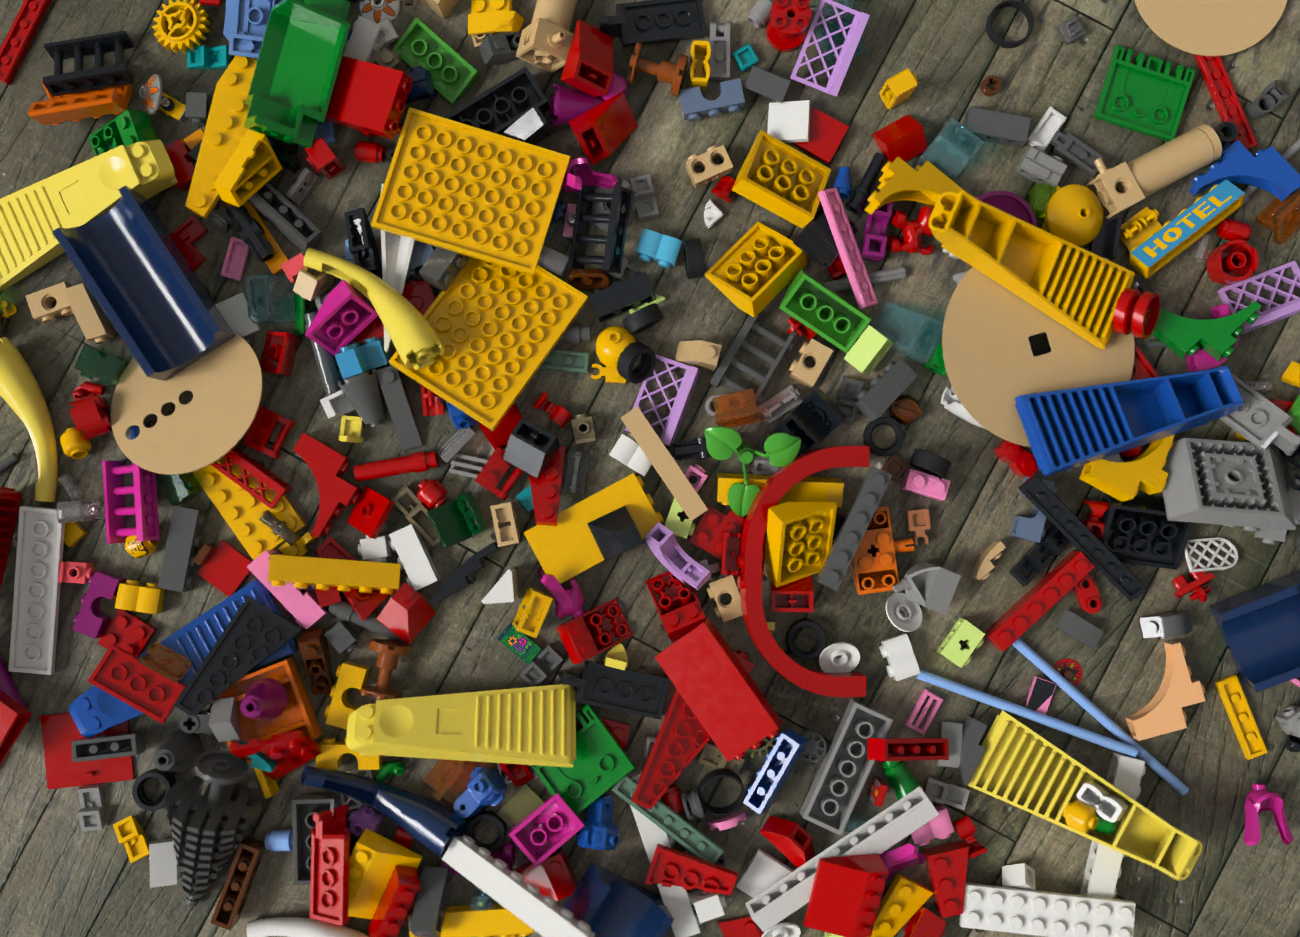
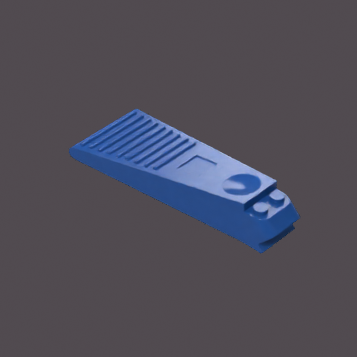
M1228 365L1205 371L1028 394L1015 398L1017 412L1038 468L1042 471L1044 477L1208 424L1211 420L1219 419L1242 409V405L1245 404Z
M257 578L138 656V658L187 685L248 596L280 616L281 614L268 589ZM294 638L290 639L255 668L298 651ZM95 685L73 700L69 705V712L79 732L86 738L95 737L122 722L144 714Z

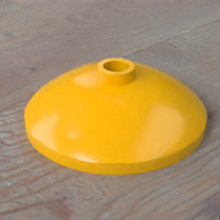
M1071 184L1061 187L1052 194L1045 210L1047 228L1051 234L1076 246L1090 243L1099 234L1103 224V208L1099 198L1091 189L1083 185Z

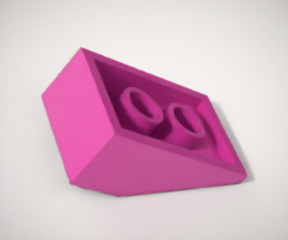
M343 279L327 295L305 335L335 356V354L340 352V348L346 347L378 314L369 299Z
M557 792L511 828L509 836L537 867L582 829L585 824Z

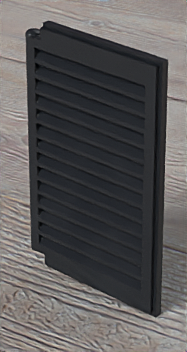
M822 207L793 243L819 265L829 268L838 257L839 251ZM849 220L851 229L853 231V234L855 235L858 229L855 228V224Z

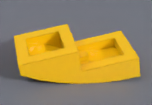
M134 815L113 824L119 844H124L130 863H135L149 856V841Z

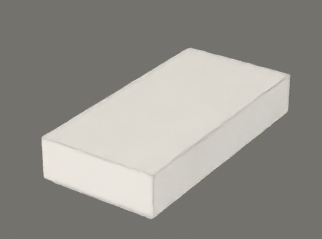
M1050 106L1027 138V143L1033 147L1039 146L1045 150L1067 117Z

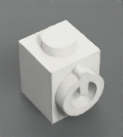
M365 535L366 539H360L358 553L359 556H362L363 560L368 562L387 561V556H392L388 541L389 535L377 536L376 540Z

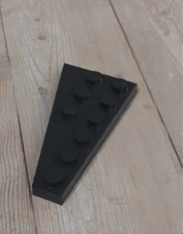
M248 596L178 697L174 706L188 715L194 716L301 632L302 629Z

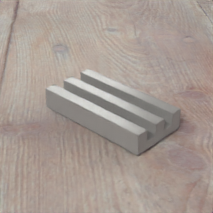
M470 426L466 429H459L437 453L446 463L449 462L475 435V432Z
M457 453L451 460L449 473L476 478L477 474L455 470V467L460 466L481 471L483 467L457 462V458L486 463L488 460Z

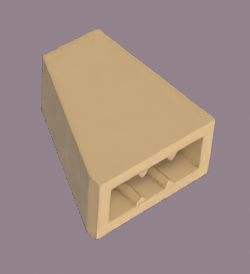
M81 283L63 289L64 295L86 340L96 344L107 343L109 338L115 337L111 321L86 284Z
M702 340L679 341L675 361L714 371L722 345Z

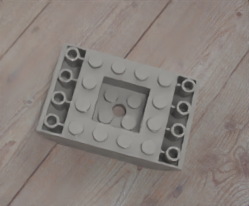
M1183 438L1173 442V446L1166 457L1167 462L1162 468L1163 471L1169 473L1166 479V487L1162 491L1168 521L1286 530L1296 529L1280 457L1270 446L1262 451L1249 442ZM1228 475H1231L1237 481H1232Z

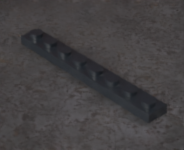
M1036 474L1018 487L1130 602L1147 590V587Z

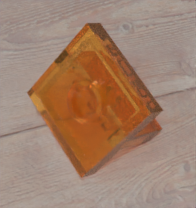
M1300 190L1283 202L1276 198L1256 216V223L1272 230L1273 240L1279 245L1300 228Z
M754 389L713 398L716 412L715 420L718 426L733 428L762 421Z
M440 759L423 781L435 790V793L432 795L439 801L443 796L454 805L457 798L467 789L468 781L471 779L470 774L476 767L469 761Z

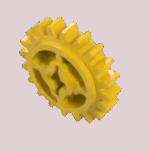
M169 0L168 6L162 4L163 10L156 11L160 16L153 18L157 24L152 26L156 31L154 36L158 39V42L168 51L173 50L176 54L179 50L186 53L187 48L194 51V44L201 46L199 40H206L203 33L210 31L206 27L210 24V21L207 19L209 15L200 3L198 4L196 0H176L175 3Z

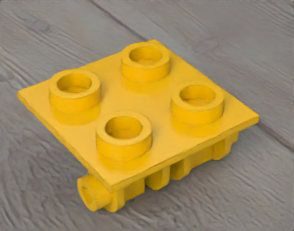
M1146 206L1121 225L1120 240L1129 252L1136 245L1140 246L1144 243L1150 234L1162 229V225L1157 220L1159 212L1156 209L1150 210Z

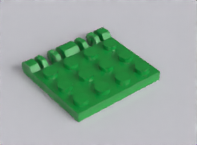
M1117 44L1111 55V62L1093 118L1166 142L1174 139L1193 81L1195 69L1190 67L1184 69V66L1178 64L1172 77L1169 76L1172 62L1166 61L1161 70L1163 59L1148 55L1142 67L1145 53L1139 52L1135 63L1132 64L1129 62L1133 50L1127 48L1125 51L1124 46Z
M588 704L582 708L583 713L580 710L576 713V717L583 725V728L579 730L576 725V760H574V767L531 765L550 793L554 795L558 792L576 815H579L636 768L635 764L601 720L597 711L592 705Z

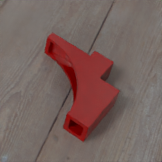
M303 433L293 451L308 464L316 479L320 504L317 521L311 534L317 538H323L324 535L327 536L333 528L331 523L334 518H338L342 513V505H355L361 496L359 492L362 488L341 477V474H345L349 469L351 458L312 435Z

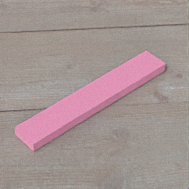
M837 187L820 191L818 196L858 307L861 310L878 304Z

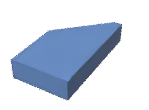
M332 122L318 124L314 139L322 137L328 145L337 144L335 124ZM298 144V148H299V149H305V148H306V147H303L302 145H299V144Z

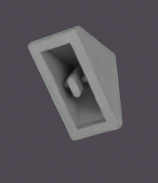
M236 696L213 700L209 726L218 742L241 739Z

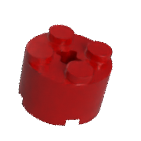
M1240 239L1231 240L1209 252L1206 263L1211 281L1222 285H1232L1248 279L1259 265V256L1256 249L1247 244V241Z
M94 393L69 403L70 406H73L72 409H69L73 422L78 431H84L86 435L82 437L86 441L113 431L111 416H109L107 411L109 403L105 397H100Z

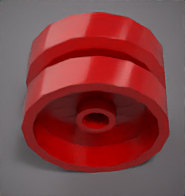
M1124 289L1117 300L1114 310V332L1122 335L1132 333L1134 337L1142 339L1149 338L1159 318L1161 307L1160 295L1149 291L1141 294L1138 289Z

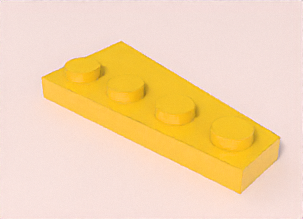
M897 874L879 905L871 937H894L932 896V890Z

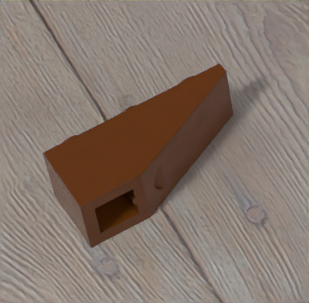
M324 627L304 629L298 642L313 695L331 693L334 685L327 638L324 636Z

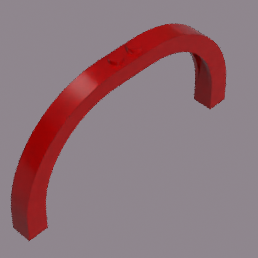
M829 446L815 449L796 457L791 463L780 467L765 482L754 498L744 522L741 538V555H738L737 559L738 567L740 568L737 586L740 589L741 609L747 632L760 655L775 671L795 685L819 695L830 697H866V676L860 672L830 673L806 668L787 656L774 640L767 626L762 605V550L768 522V510L770 507L776 506L786 492L796 483L813 473L836 467H869L870 446Z

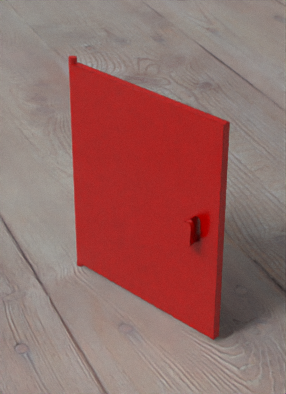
M70 712L38 717L41 719L48 789L135 779L133 756L73 763L71 741L84 738V736L79 732ZM129 720L97 736L130 732Z

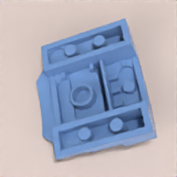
M226 0L223 34L229 41L228 54L258 59L271 8L283 0Z

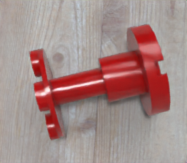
M775 0L770 11L771 18L768 20L766 27V38L777 51L792 52L802 45L805 40L807 27L812 18V9L809 0Z

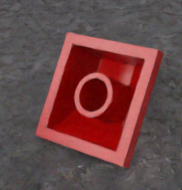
M404 582L390 598L376 620L407 645H410L436 613L421 594Z

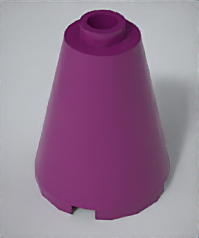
M554 83L552 89H556V91L550 97L549 114L550 118H554V121H551L550 125L569 124L568 122L603 103V99Z
M263 678L255 681L250 685L241 702L242 713L246 717L263 721L279 717L285 711L288 704L285 686L273 678Z

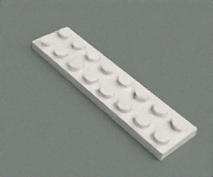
M20 506L9 657L10 672L45 675L55 673L61 582H58L60 561L63 560L65 509Z
M966 883L963 914H960L959 925L964 928L1045 937H1133L1136 903L1129 900Z

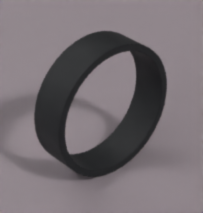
M1005 0L996 5L986 22V31L990 40L997 46L1008 49L1018 47L1024 43L1034 27V17L1027 5L1017 0ZM1003 7H1013L1020 10L1028 22L1027 35L1015 42L1002 40L995 34L992 28L993 13Z
M716 769L707 773L701 779L698 786V795L702 807L708 813L715 816H727L736 812L742 806L745 799V789L741 778L735 772L728 769ZM720 777L734 779L740 784L741 792L737 800L731 805L720 808L713 807L702 799V792L710 781Z

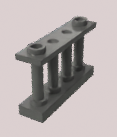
M750 315L747 317L709 383L715 388L718 384H724L749 398L751 402L748 407L750 408L754 404L756 406L760 404L764 397L761 394L762 390L785 351L789 353L795 343L792 341L793 334H790L786 340L758 324L759 321L756 320L758 315L755 318ZM749 330L751 332L756 331L780 345L782 348L777 357L748 342L749 339L746 336ZM738 349H746L772 364L768 373L764 375L740 361L738 356L735 355ZM728 366L732 368L734 366L762 382L756 393L727 377L728 374L725 372Z

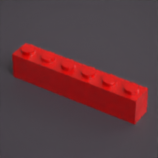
M1071 551L984 632V636L996 649L1004 652L1095 566L1081 551Z

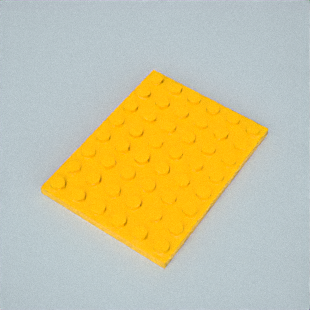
M409 107L371 226L534 276L567 172L570 156Z
M470 257L465 267L456 276L453 284L449 286L446 292L441 291L423 315L444 346V354L442 356L438 354L433 358L435 363L416 370L414 366H411L408 370L397 351L388 362L396 369L494 431L586 304L588 296L537 265L535 275L533 276Z

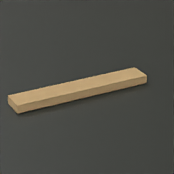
M635 407L622 416L621 420L689 520L692 521L707 511L708 508L639 407Z

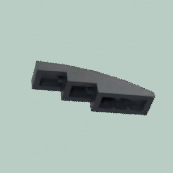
M362 207L345 212L349 251L354 254L355 264L383 280L378 249L365 209Z
M1053 524L1045 532V536L1040 540V543L1035 542L1009 573L1023 587L1027 586L1039 571L1045 569L1055 555L1060 554L1070 542L1069 539Z
M492 542L458 567L436 592L430 601L433 605L471 584L468 576L485 567L482 558L499 549L496 542Z

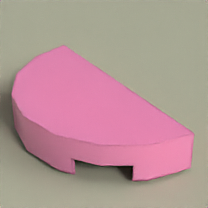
M745 810L707 821L706 825L710 831L716 828L720 831L737 826L739 821H745L747 814Z

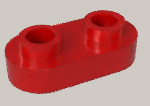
M1087 574L1073 587L1080 608L1086 613L1094 614L1101 610L1103 602L1093 577ZM1084 580L1087 581V586L1085 588L1082 586V582ZM1091 600L1095 601V605L1093 607L1090 606Z

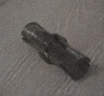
M269 510L265 511L259 518L260 521L273 530L272 533L275 536L279 535L291 547L300 539V535L291 530L285 521L279 520Z

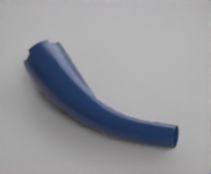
M306 765L302 773V785L340 793L378 810L441 858H443L453 838L464 836L468 826L466 820L460 818L443 805L421 795L374 779L333 769Z

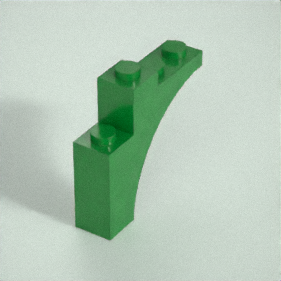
M1254 301L1237 313L1208 320L1182 317L1161 307L1152 335L1183 360L1189 355L1191 357L1195 355L1201 347L1219 362L1224 357L1226 359L1235 352L1236 349L1234 347L1237 338L1244 332V327L1248 323L1252 325L1260 317L1261 305Z

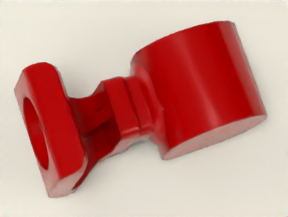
M544 391L533 404L535 409H543L549 413V419L562 428L565 427L573 416L562 406H555L551 403L548 394Z
M1084 499L1083 504L1088 505L1092 512L1088 513V519L1083 520V523L1101 539L1105 523L1100 521V518L1108 509V503Z
M968 815L952 822L958 837L964 839V842L969 846V859L987 852L984 846L976 842L974 833L977 831Z

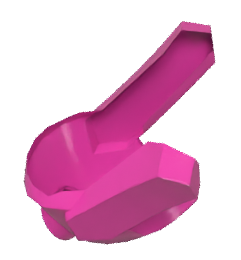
M576 157L570 159L562 188L564 191L571 193L581 190V185L588 187L590 184L613 189L614 186L618 185L619 180L614 174L591 170L587 158Z
M540 566L537 574L543 585L554 597L556 617L562 619L571 614L573 618L581 616L584 613L582 608L584 596L575 578L569 579L571 587L565 589L554 575L546 574L542 566Z
M1252 783V790L1247 794L1244 802L1245 844L1253 846L1259 842L1261 835L1258 815L1262 811L1272 810L1280 838L1284 844L1289 845L1294 840L1286 818L1282 797L1275 792L1266 790V784Z
M910 843L889 852L887 849L879 855L889 871L886 882L895 871L923 864L925 856L918 852V848Z

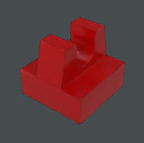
M722 176L711 192L715 197L722 199L726 203H731L733 200L729 197V194L732 191L735 179Z

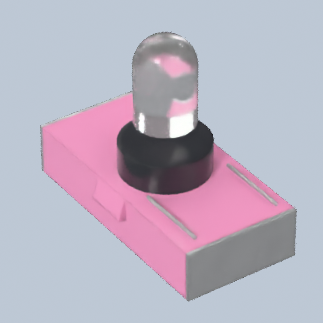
M568 203L563 231L564 238L572 239L577 204Z

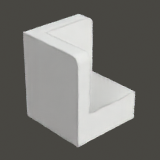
M342 390L320 400L328 419L335 420L355 410Z
M1025 863L1003 866L1002 887L1036 890L1035 870Z

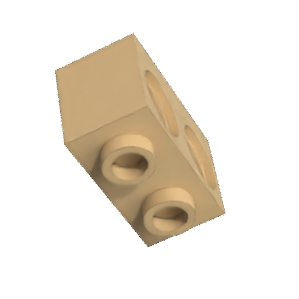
M714 145L708 148L706 153L701 155L696 153L688 157L685 167L695 189L732 173L733 165L724 145L719 147ZM719 157L723 160V163L716 165L712 159ZM700 165L704 168V172L697 173L693 168Z
M507 502L490 506L498 547L520 543L521 538L514 503Z

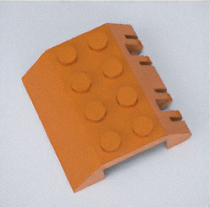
M132 84L53 97L43 85L49 99L33 102L27 113L29 117L42 125H59L66 121L78 122L84 118H100L112 113L119 115L127 109L133 92Z

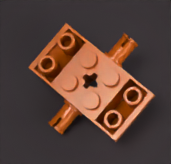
M888 506L876 509L850 563L858 595L892 591V586L899 583L896 553L914 551V546H905L914 544L912 538L898 541L893 540ZM871 545L875 548V552H873V555L867 552V549H870Z

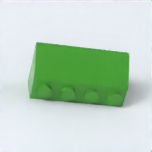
M802 269L789 285L779 306L784 312L845 353L849 351L871 321L868 314Z

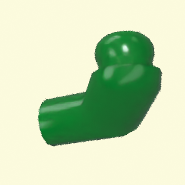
M387 761L377 772L375 778L383 782L389 774L401 776L405 772V765L401 761Z

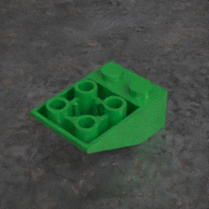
M127 109L89 136L95 156L120 145L127 147L136 142L157 139L149 115L144 111Z

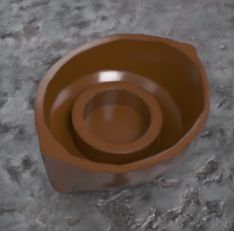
M899 395L889 406L891 417L901 425H910L923 415L918 401L910 395Z

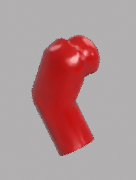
M87 381L79 385L72 395L75 400L92 393L103 396L106 386Z

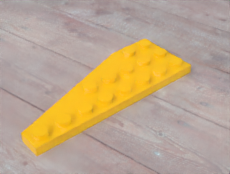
M235 56L216 84L185 205L188 210L205 219L220 198L213 184L248 128L244 127L249 106L245 105L257 63V60L253 58Z
M225 455L216 462L226 464ZM238 464L231 465L232 473L235 476H243L241 466ZM212 465L191 472L253 561L265 550L275 549L307 526L286 495H283L274 509H270ZM254 476L248 477L249 486L253 489L259 488L258 479ZM271 488L264 489L266 498L272 502L278 493Z

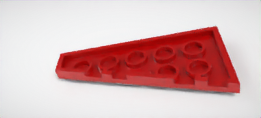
M677 688L630 800L649 810L654 807L670 785L680 776L686 766L691 763L711 738Z

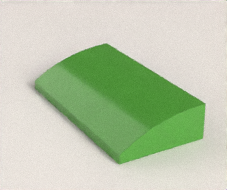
M417 17L392 49L411 68L422 66L430 71L434 88L452 104H455L482 74L432 28Z

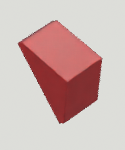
M499 763L516 788L535 778L529 765Z

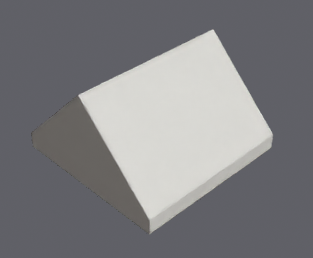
M514 567L508 569L481 602L483 604L515 602L518 599L516 569Z

